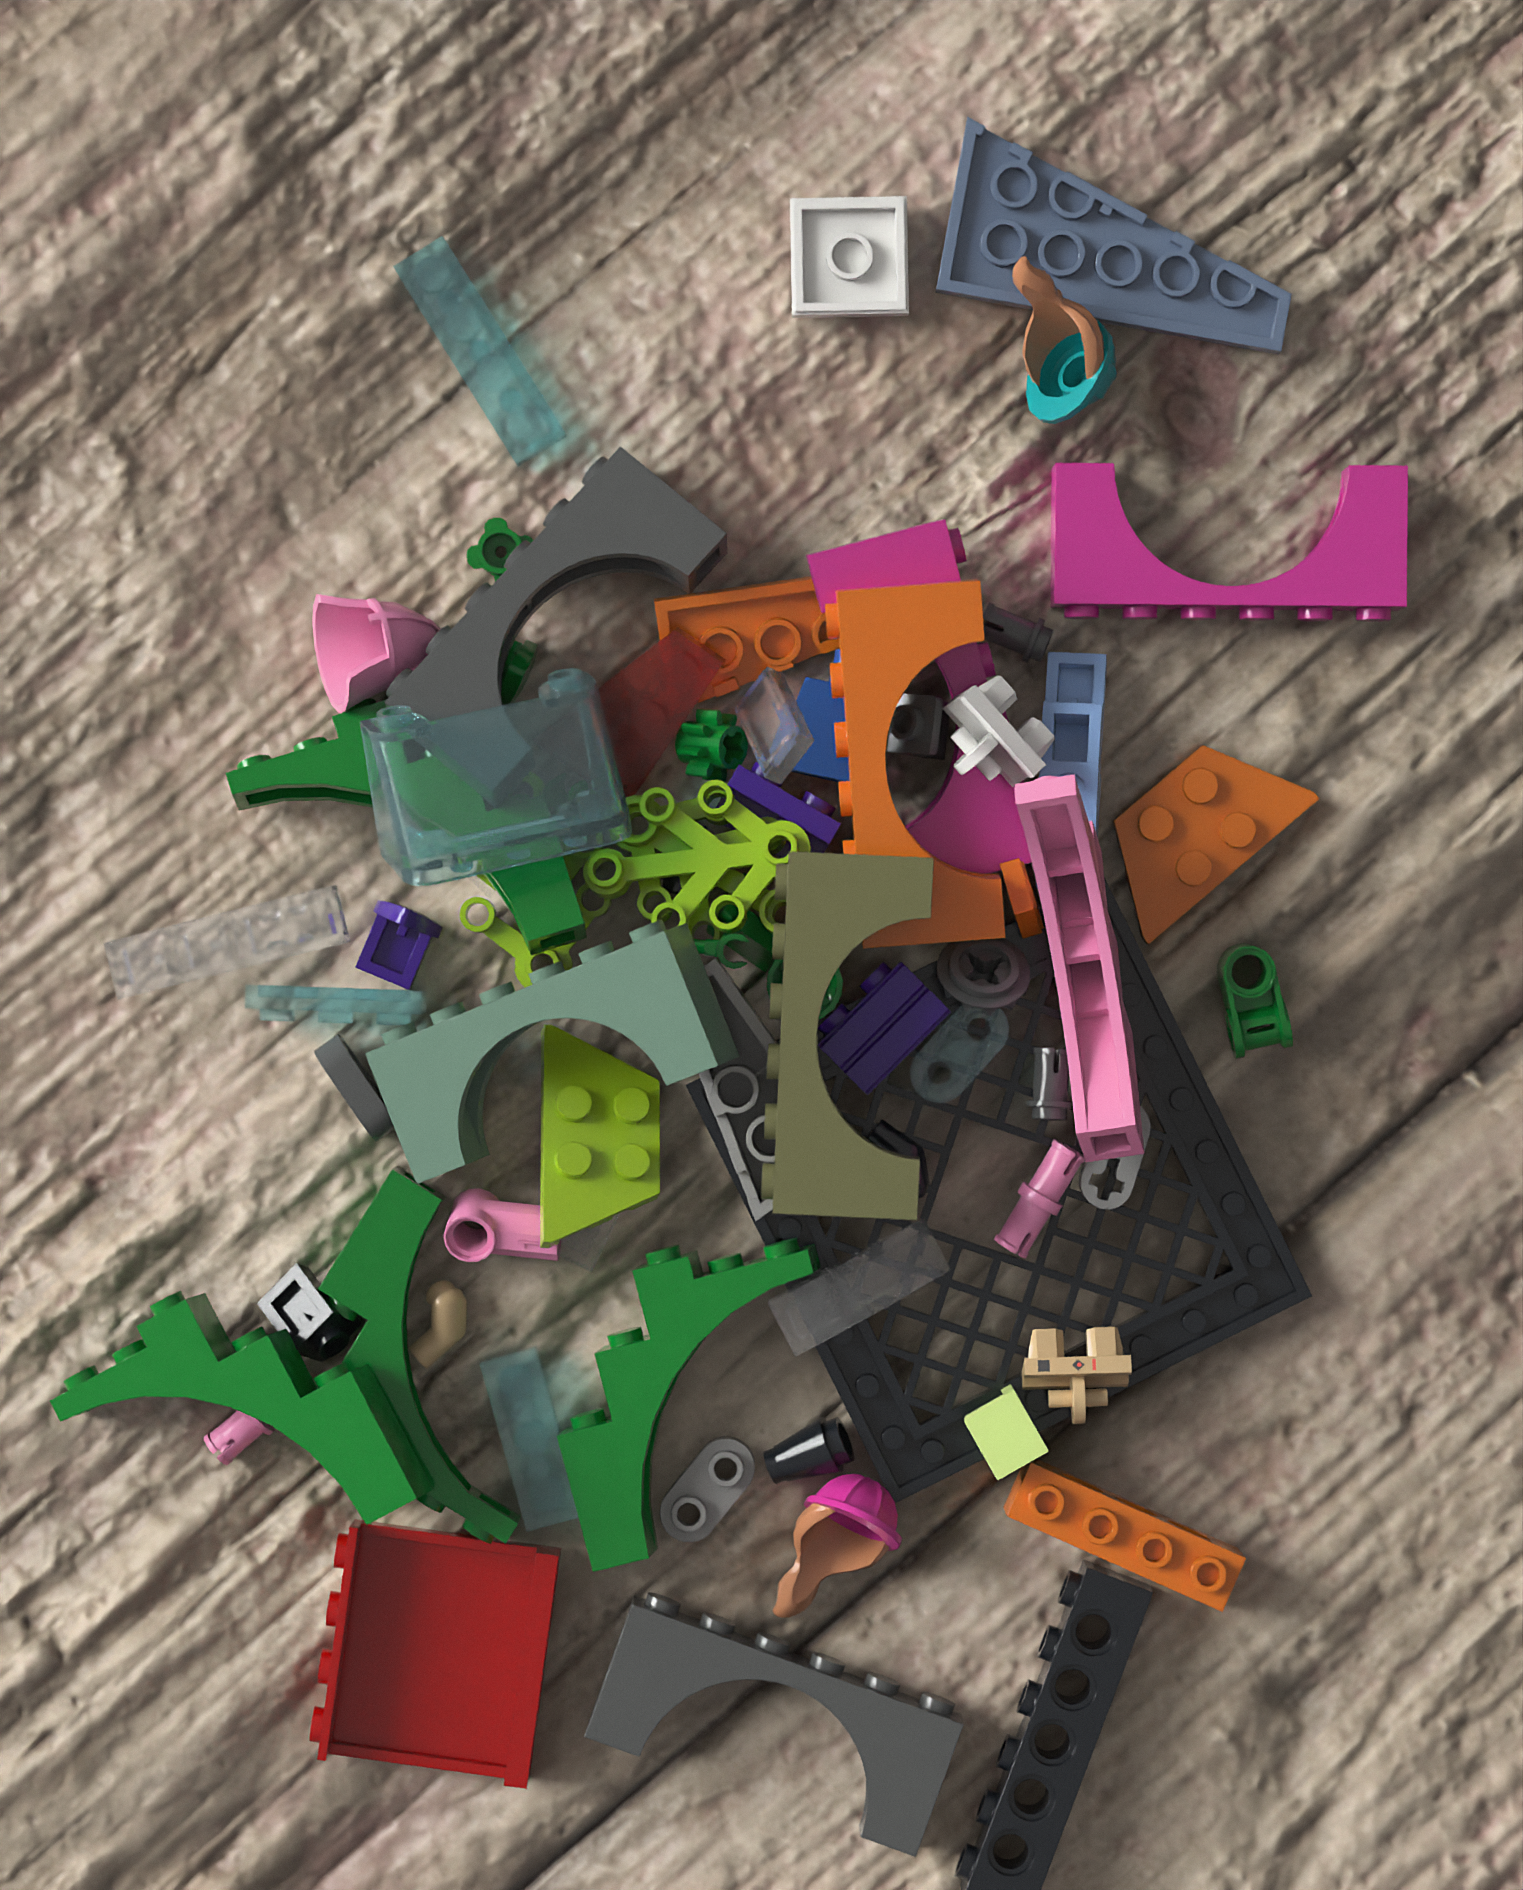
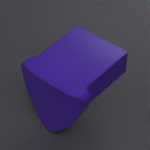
M378 900L373 912L377 913V916L355 968L411 990L432 937L439 938L443 927L433 919L413 909L396 903Z

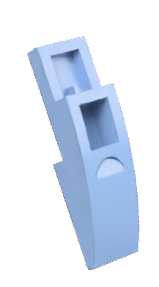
M1048 652L1042 723L1055 736V740L1041 758L1046 765L1039 771V778L1043 776L1062 777L1075 775L1088 821H1093L1098 838L1107 654Z

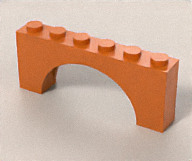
M974 579L835 590L836 603L825 604L827 638L839 639L841 660L838 663H829L832 699L843 698L845 722H834L836 758L848 757L849 781L838 782L841 817L852 816L854 840L842 841L843 854L934 858L931 918L913 919L889 925L861 942L862 947L865 949L1005 938L1002 881L998 873H978L954 867L932 855L921 846L907 830L895 809L886 774V744L889 727L896 706L908 685L924 667L943 653L968 643L985 641L981 581Z

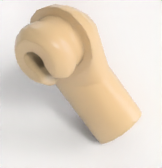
M447 1280L437 1281L429 1287L426 1293V1301L432 1305L431 1328L408 1347L414 1357L426 1369L461 1340L467 1329V1300L462 1290L455 1288L454 1284Z

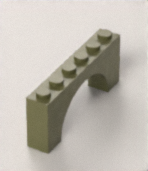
M789 851L788 864L777 863L775 899L786 900L785 924L774 923L772 959L784 960L783 984L771 983L770 1019L781 1020L780 1044L768 1043L767 1079L778 1080L777 1104L766 1103L764 1139L776 1140L775 1164L763 1163L761 1199L773 1200V1214L917 1220L920 1158L895 1153L876 1145L855 1130L844 1118L831 1098L823 1079L818 1056L817 1031L820 1010L827 988L843 960L855 947L875 932L889 925L907 920L931 918L934 858Z

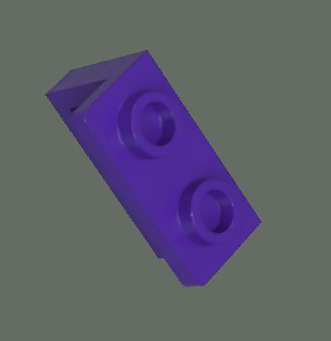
M756 761L750 770L738 765L727 784L731 788L735 799L759 818L772 817L778 821L784 820L797 824L808 836L811 852L824 853L841 823L831 818L836 808L808 791L804 793L801 800L781 789L785 778ZM721 797L716 808L723 806L726 798ZM730 823L724 825L731 830H736ZM786 840L782 850L774 855L779 858L786 857L789 851H791V843Z

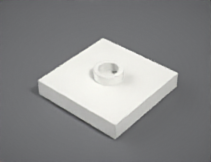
M907 196L790 198L792 318L909 315Z

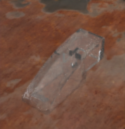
M923 1217L821 1270L814 1277L769 1299L768 1305L796 1357L894 1304L951 1269Z

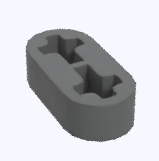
M337 1034L315 1049L314 1053L318 1061L370 1136L375 1141H379L395 1130L379 1088L346 1041Z

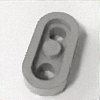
M721 1436L712 1439L700 1450L666 1492L661 1502L660 1519L664 1529L670 1536L682 1542H696L705 1538L747 1489L754 1477L755 1461L750 1448L743 1441L731 1436ZM730 1458L736 1463L737 1471L732 1477L722 1478L717 1475L714 1466L719 1459ZM685 1503L696 1505L700 1510L699 1519L693 1523L683 1522L678 1516L680 1506Z

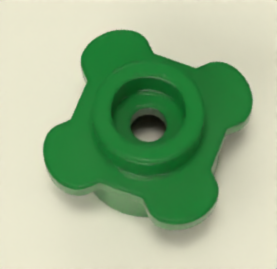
M498 517L489 519L485 523V533L480 537L478 544L471 546L466 554L467 562L473 569L483 568L494 576L495 582L507 570L504 568V565L511 552L525 540L529 543L533 542L530 536H519L514 531L508 529L507 522ZM498 547H504L507 550L505 557L499 558L496 556L495 552Z

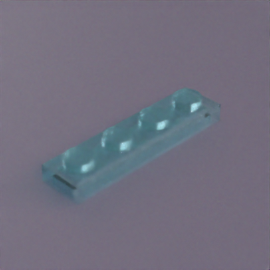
M443 236L393 266L517 466L522 465L567 437L562 426Z

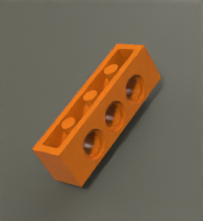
M1035 1459L1020 1468L1003 1506L1007 1517L1221 1612L1225 1608L1246 1560V1557L1239 1548L1039 1459Z

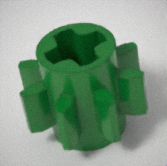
M698 708L696 710V721L682 723L676 735L675 750L679 760L684 764H688L685 772L687 776L725 782L727 779V769H736L738 765L744 762L748 750V741L744 730L739 726H735L737 722L735 714L721 713L720 710Z

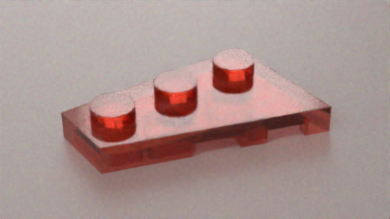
M677 627L538 734L532 741L619 801L636 795L726 659Z

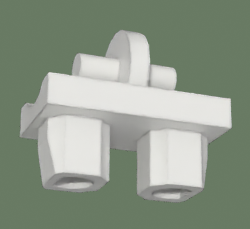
M998 675L979 687L976 685L955 696L942 709L959 727L950 737L964 752L953 765L959 774L963 775L976 766L989 781L1000 773L1012 787H1015L1014 784H1019L1028 777H1034L1046 765L1041 758L1055 740V736L1042 721L1034 717L1026 720L1017 730L1013 728L1002 713L1017 700L1015 691L1002 676Z

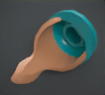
M1024 256L1016 262L1012 277L1016 288L1030 302L1033 308L1031 318L1025 330L1022 351L1026 371L1028 372L1026 397L1029 411L1043 423L1057 424L1071 419L1088 405L1104 399L1106 392L1117 378L1115 346L1113 344V337L1099 320H1096L1081 304L1064 298L1061 291L1055 287L1051 276L1046 271L1033 267L1027 257Z

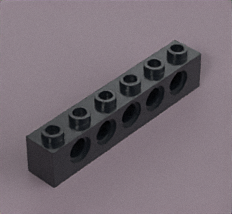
M1084 1559L1078 1573L1071 1570L1068 1571L1058 1597V1603L1065 1606L1058 1627L1047 1626L1038 1649L1037 1658L1045 1660L1037 1682L1030 1679L1027 1680L1018 1702L1016 1712L1024 1715L1016 1737L1010 1734L1006 1735L997 1758L996 1767L1003 1769L996 1791L988 1788L985 1790L978 1807L975 1822L983 1824L975 1846L966 1843L959 1857L955 1877L962 1879L960 1884L961 1890L1042 1889L1153 1595L1149 1584ZM1092 1614L1104 1617L1107 1620V1630L1102 1638L1094 1642H1086L1077 1637L1076 1628L1082 1618ZM1076 1669L1083 1672L1087 1676V1683L1079 1694L1064 1696L1055 1689L1057 1678L1064 1671ZM1055 1724L1066 1730L1064 1743L1059 1748L1051 1751L1039 1748L1035 1744L1037 1732L1046 1725ZM1028 1779L1038 1780L1046 1786L1043 1798L1038 1803L1032 1805H1024L1014 1798L1017 1786ZM1007 1834L1018 1835L1025 1841L1023 1852L1013 1859L1000 1858L993 1851L996 1841Z

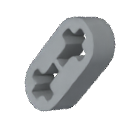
M1140 1106L1145 1152L1150 1136L1151 1124L1148 1114ZM1144 1154L1117 1158L1114 1177L1122 1181V1187L1119 1192L1109 1191L1106 1199L1097 1197L1098 1188L1090 1183V1178L1093 1173L1103 1174L1108 1159L1092 1162L1084 1161L1079 1176L1081 1194L1090 1204L1099 1209L1110 1210L1120 1207L1128 1200L1133 1191Z

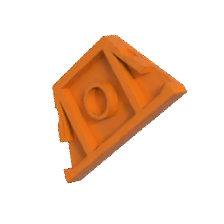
M1202 745L1112 821L1125 865L1129 891L1133 897L1140 926V935L1144 942L1150 944L1318 801L1319 797L1313 791Z

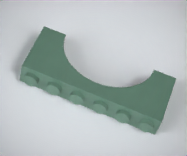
M663 920L656 921L629 932L633 944L615 950L612 940L578 953L582 964L565 971L562 961L529 973L532 985L515 991L511 981L480 993L479 997L483 1005L466 1012L463 1002H459L430 1014L434 1025L417 1031L414 1022L381 1034L385 1045L365 1053L416 1184L490 1155L483 1129V1103L490 1076L498 1060L512 1042L526 1030L541 1021L561 1018L582 1019L608 1026L622 1033L649 1056L661 1073L666 1086L740 1057L687 923L666 930Z

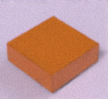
M1020 858L1000 863L1022 938L1042 933L1044 926L1024 861H1020Z

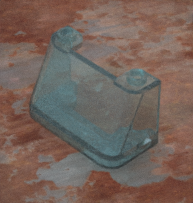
M576 668L556 670L548 675V681L538 687V698L429 721L425 716L413 713L411 707L398 705L383 708L376 713L377 717L360 721L380 855L405 883L415 886L442 884L621 842L630 837L632 828L629 808L597 684L590 674Z

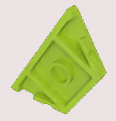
M544 1025L541 1031L540 1248H551L559 1244L560 1240L588 1227L590 1229L612 1220L614 1215L625 1210H634L658 1198L660 1194V1080L554 1025Z

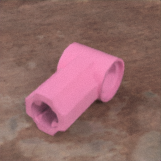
M480 1188L468 1189L461 1192L455 1198L443 1235L444 1244L449 1253L457 1259L466 1262H478L487 1258L490 1254L558 1261L562 1242L560 1240L559 1244L551 1248H540V1205L499 1201L494 1194ZM463 1222H477L484 1228L473 1229L465 1225Z

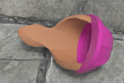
M861 1474L841 1475L830 1480L815 1495H810L806 1498L804 1502L806 1509L796 1520L793 1532L797 1559L794 1562V1566L778 1582L777 1601L772 1610L775 1616L789 1618L801 1613L812 1603L820 1582L826 1577L870 1568L882 1559L887 1551H894L899 1548L902 1537L896 1532L898 1519L896 1505L888 1490L880 1485L879 1482L869 1477H864Z

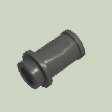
M989 602L983 614V619L1002 626L1004 629L983 621L985 640L1024 655L1023 662L1028 663L1030 658L1041 662L1054 630L1044 626V619L1039 618L1036 623L996 607L995 604Z
M1034 1048L1033 1100H1027L1026 1107L1032 1108V1119L1067 1121V1109H1073V1103L1068 1102L1069 1067L1066 1049Z

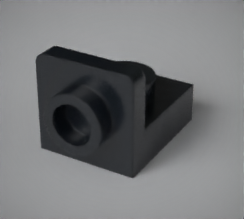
M296 1263L257 1304L277 1331L288 1330L296 1350H298L301 1356L324 1362L328 1358L340 1353L347 1346L349 1337L360 1327L361 1321L358 1317L355 1321L343 1317L332 1305L329 1296L318 1290L321 1283L309 1267Z

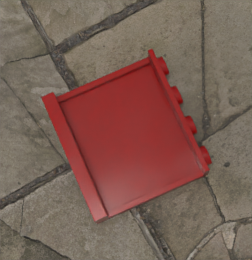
M355 1519L349 1527L348 1534H338L335 1548L334 1568L343 1569L340 1592H330L326 1613V1626L335 1627L332 1650L324 1648L322 1650L317 1682L318 1684L327 1685L325 1706L314 1707L309 1741L319 1743L317 1760L326 1761L329 1754L504 1778L503 1786L527 1789L531 1772L562 1548L509 1540L507 1543H504L499 1539H494L489 1544L473 1535L372 1522L366 1525L364 1520Z

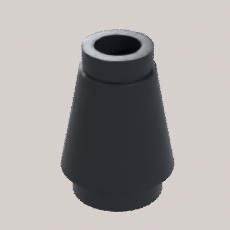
M820 1417L775 1445L774 1448L763 1453L767 1470L775 1484L842 1472L843 1465L855 1459L849 1435L838 1417L828 1421L824 1417Z

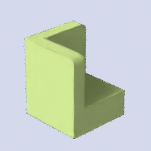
M1011 1384L1001 1389L1002 1395L964 1417L968 1430L997 1481L1049 1452Z

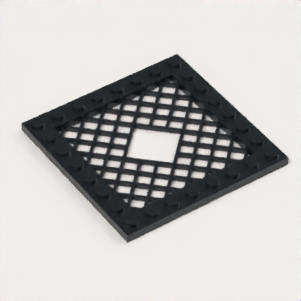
M1106 879L1107 908L1118 945L1123 1003L1133 1033L1139 1102L1141 1106L1144 1095H1146L1164 1131L1163 1133L1150 1128L1149 1137L1163 1142L1153 1171L1150 1172L1139 1168L1137 1176L1149 1180L1140 1210L1137 1211L1122 1205L1110 1209V1211L1136 1219L1126 1250L1096 1240L1106 1209H1096L1087 1237L1057 1227L1067 1196L1089 1203L1080 1191L1070 1188L1072 1180L1059 1200L1063 1205L1057 1216L1053 1214L1050 1216L1035 1263L926 1227L962 1118L1049 1147L1052 1146L1051 1143L1054 1139L1044 1136L1049 1120H1039L1035 1133L1005 1123L1015 1092L1033 1097V1088L1018 1084L1028 1052L1033 1054L1034 1048H1040L1031 1045L1041 1013L1062 1020L1060 1010L1044 1005L1054 977V968L1042 908L1039 909L1044 929H1042L1040 934L1023 939L1017 921L1005 926V939L1016 945L1029 963L1030 979L1045 972L1036 1002L1021 997L1016 1002V1005L1033 1010L1023 1041L992 1032L999 1008L991 1016H987L983 1028L954 1019V1017L964 1013L965 1010L962 1002L956 999H945L944 987L941 983L936 982L938 961L936 960L912 972L951 1011L940 1023L941 1026L932 1053L929 1054L914 1049L908 1055L928 1062L918 1093L888 1084L889 1074L876 1087L866 1119L840 1111L849 1123L863 1127L861 1134L868 1139L871 1130L873 1131L878 1124L874 1120L884 1091L915 1101L906 1130L902 1133L922 1148L941 1154L931 1185L929 1184L926 1192L928 1194L918 1224L908 1220L874 1218L875 1222L866 1249H862L835 1240L842 1217L833 1216L827 1236L815 1215L773 1214L771 1210L755 1222L746 1194L729 1155L727 1145L706 1096L701 1078L686 1084L765 1246L797 1238L800 1248L813 1244L816 1246L821 1267L813 1274L785 1283V1286L885 1488L895 1503L985 1459L968 1430L964 1417L1002 1395L1001 1389L1010 1384L1038 1432L1071 1416V1407L1049 1408L1048 1390H1070V1388L1022 1390V1372L1005 1380L1014 1353L1028 1357L1029 1348L1017 1344L1027 1314L1057 1323L1056 1329L1063 1330V1336L1066 1327L1086 1333L1087 1329L1094 1328V1326L1070 1319L1080 1288L1110 1298L1100 1327L1111 1326L1119 1301L1145 1309L1146 1311L1114 1326L1119 1331L1123 1355H1131L1132 1374L1129 1375L1128 1387H1131L1312 1297ZM973 969L971 980L976 981L983 978L992 983L994 972L989 971L986 974H981L976 969ZM865 996L845 1006L851 1011ZM829 1013V1014H827L825 1017L819 1019L818 1026H819L831 1013ZM950 1026L980 1036L970 1067L940 1058ZM819 1029L817 1031V1043L825 1036ZM989 1039L1020 1049L1009 1080L979 1071ZM818 1046L819 1063L824 1081L837 1076L830 1094L836 1105L845 1078L852 1079ZM936 1065L967 1075L957 1106L926 1096ZM975 1079L1006 1088L996 1120L966 1110ZM923 1104L954 1114L944 1146L913 1135ZM1078 1138L1074 1146L1062 1142L1063 1145L1066 1144L1083 1155ZM1171 1147L1190 1185L1161 1175ZM1117 1158L1108 1159L1106 1166L1110 1167L1100 1197L1101 1199H1106L1108 1192L1113 1190L1116 1182L1114 1170ZM1158 1183L1189 1193L1178 1224L1148 1214ZM1196 1200H1198L1216 1237L1187 1228ZM884 1222L915 1232L904 1263L874 1253ZM1145 1223L1175 1232L1165 1263L1135 1254ZM923 1235L954 1245L944 1276L913 1266ZM1053 1236L1084 1245L1074 1276L1044 1266ZM1184 1236L1214 1245L1204 1276L1174 1267ZM832 1248L862 1258L853 1288ZM962 1248L993 1258L983 1289L952 1279ZM1093 1249L1123 1258L1113 1289L1083 1280ZM1222 1252H1224L1231 1269L1215 1276ZM871 1261L901 1271L891 1302L860 1292ZM1001 1261L1032 1271L1022 1302L991 1292ZM1132 1262L1162 1272L1152 1302L1122 1293ZM910 1274L941 1284L930 1315L900 1305ZM1040 1275L1071 1285L1061 1315L1031 1306ZM1171 1275L1198 1284L1162 1302ZM949 1287L979 1297L970 1328L939 1318ZM859 1301L888 1310L879 1340ZM988 1301L1018 1310L1009 1341L978 1331ZM896 1314L927 1323L917 1354L887 1344ZM936 1327L966 1336L956 1367L926 1357ZM975 1340L1005 1350L996 1380L965 1370ZM1086 1341L1064 1351V1357L1086 1356ZM884 1353L914 1363L905 1392H903ZM922 1366L953 1376L943 1406L913 1396ZM962 1379L989 1388L953 1406ZM1097 1387L1085 1389H1107L1108 1397H1110L1128 1387ZM911 1406L937 1415L919 1423Z

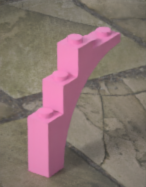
M1075 775L1062 777L1043 776L1031 782L1014 784L1016 806L1035 873L1051 951L1066 1044L1075 1129L1086 1162L1145 1154L1133 1033L1123 1003L1118 945L1108 914L1102 851L1093 821H1088Z

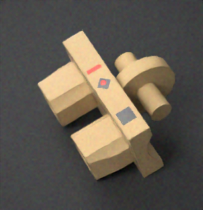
M1094 1327L1087 1329L1085 1334L1086 1356L1064 1357L1063 1330H1032L1028 1358H1024L1022 1368V1390L1070 1388V1390H1048L1049 1408L1071 1407L1072 1424H1085L1086 1407L1108 1406L1107 1389L1085 1388L1128 1387L1129 1375L1132 1374L1131 1355H1123V1347L1117 1327Z

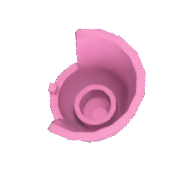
M316 594L313 604L312 622L314 646L320 675L332 706L338 713L345 712L361 701L387 690L392 681L403 670L410 668L414 671L428 655L426 648L441 628L431 619L397 602L377 601L375 598L368 600L348 599Z

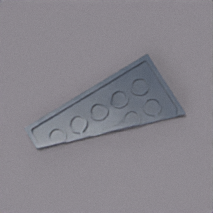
M967 117L935 293L1033 310L1030 302L1016 288L1012 277L1016 262L1019 258L1025 256L1033 267L1044 270L1051 276L1055 287L1061 291L1064 298L1084 306L1101 323L1280 354L1291 293L1231 260L1226 261L1195 244V241L1178 231L1173 232L1147 218L1148 215L1074 174L1068 171L1066 173L1034 156L1030 150L1015 142L1013 144L985 129L986 126Z

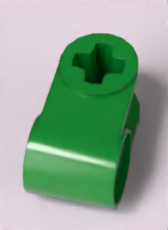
M1248 943L1235 944L1228 947L1221 954L1218 961L1217 975L1225 1007L1224 1019L1227 1035L1234 1058H1244L1246 1051L1280 1044L1284 1049L1293 1047L1291 1023L1286 1004L1281 995L1276 966L1272 957L1265 950ZM1244 955H1254L1261 967L1259 978L1249 986H1238L1232 977L1234 962ZM1270 1024L1268 1027L1247 1031L1249 1028Z

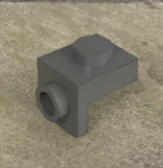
M902 694L890 723L886 752L925 759L945 760L950 716L942 708L949 702L943 701L941 697L932 695Z

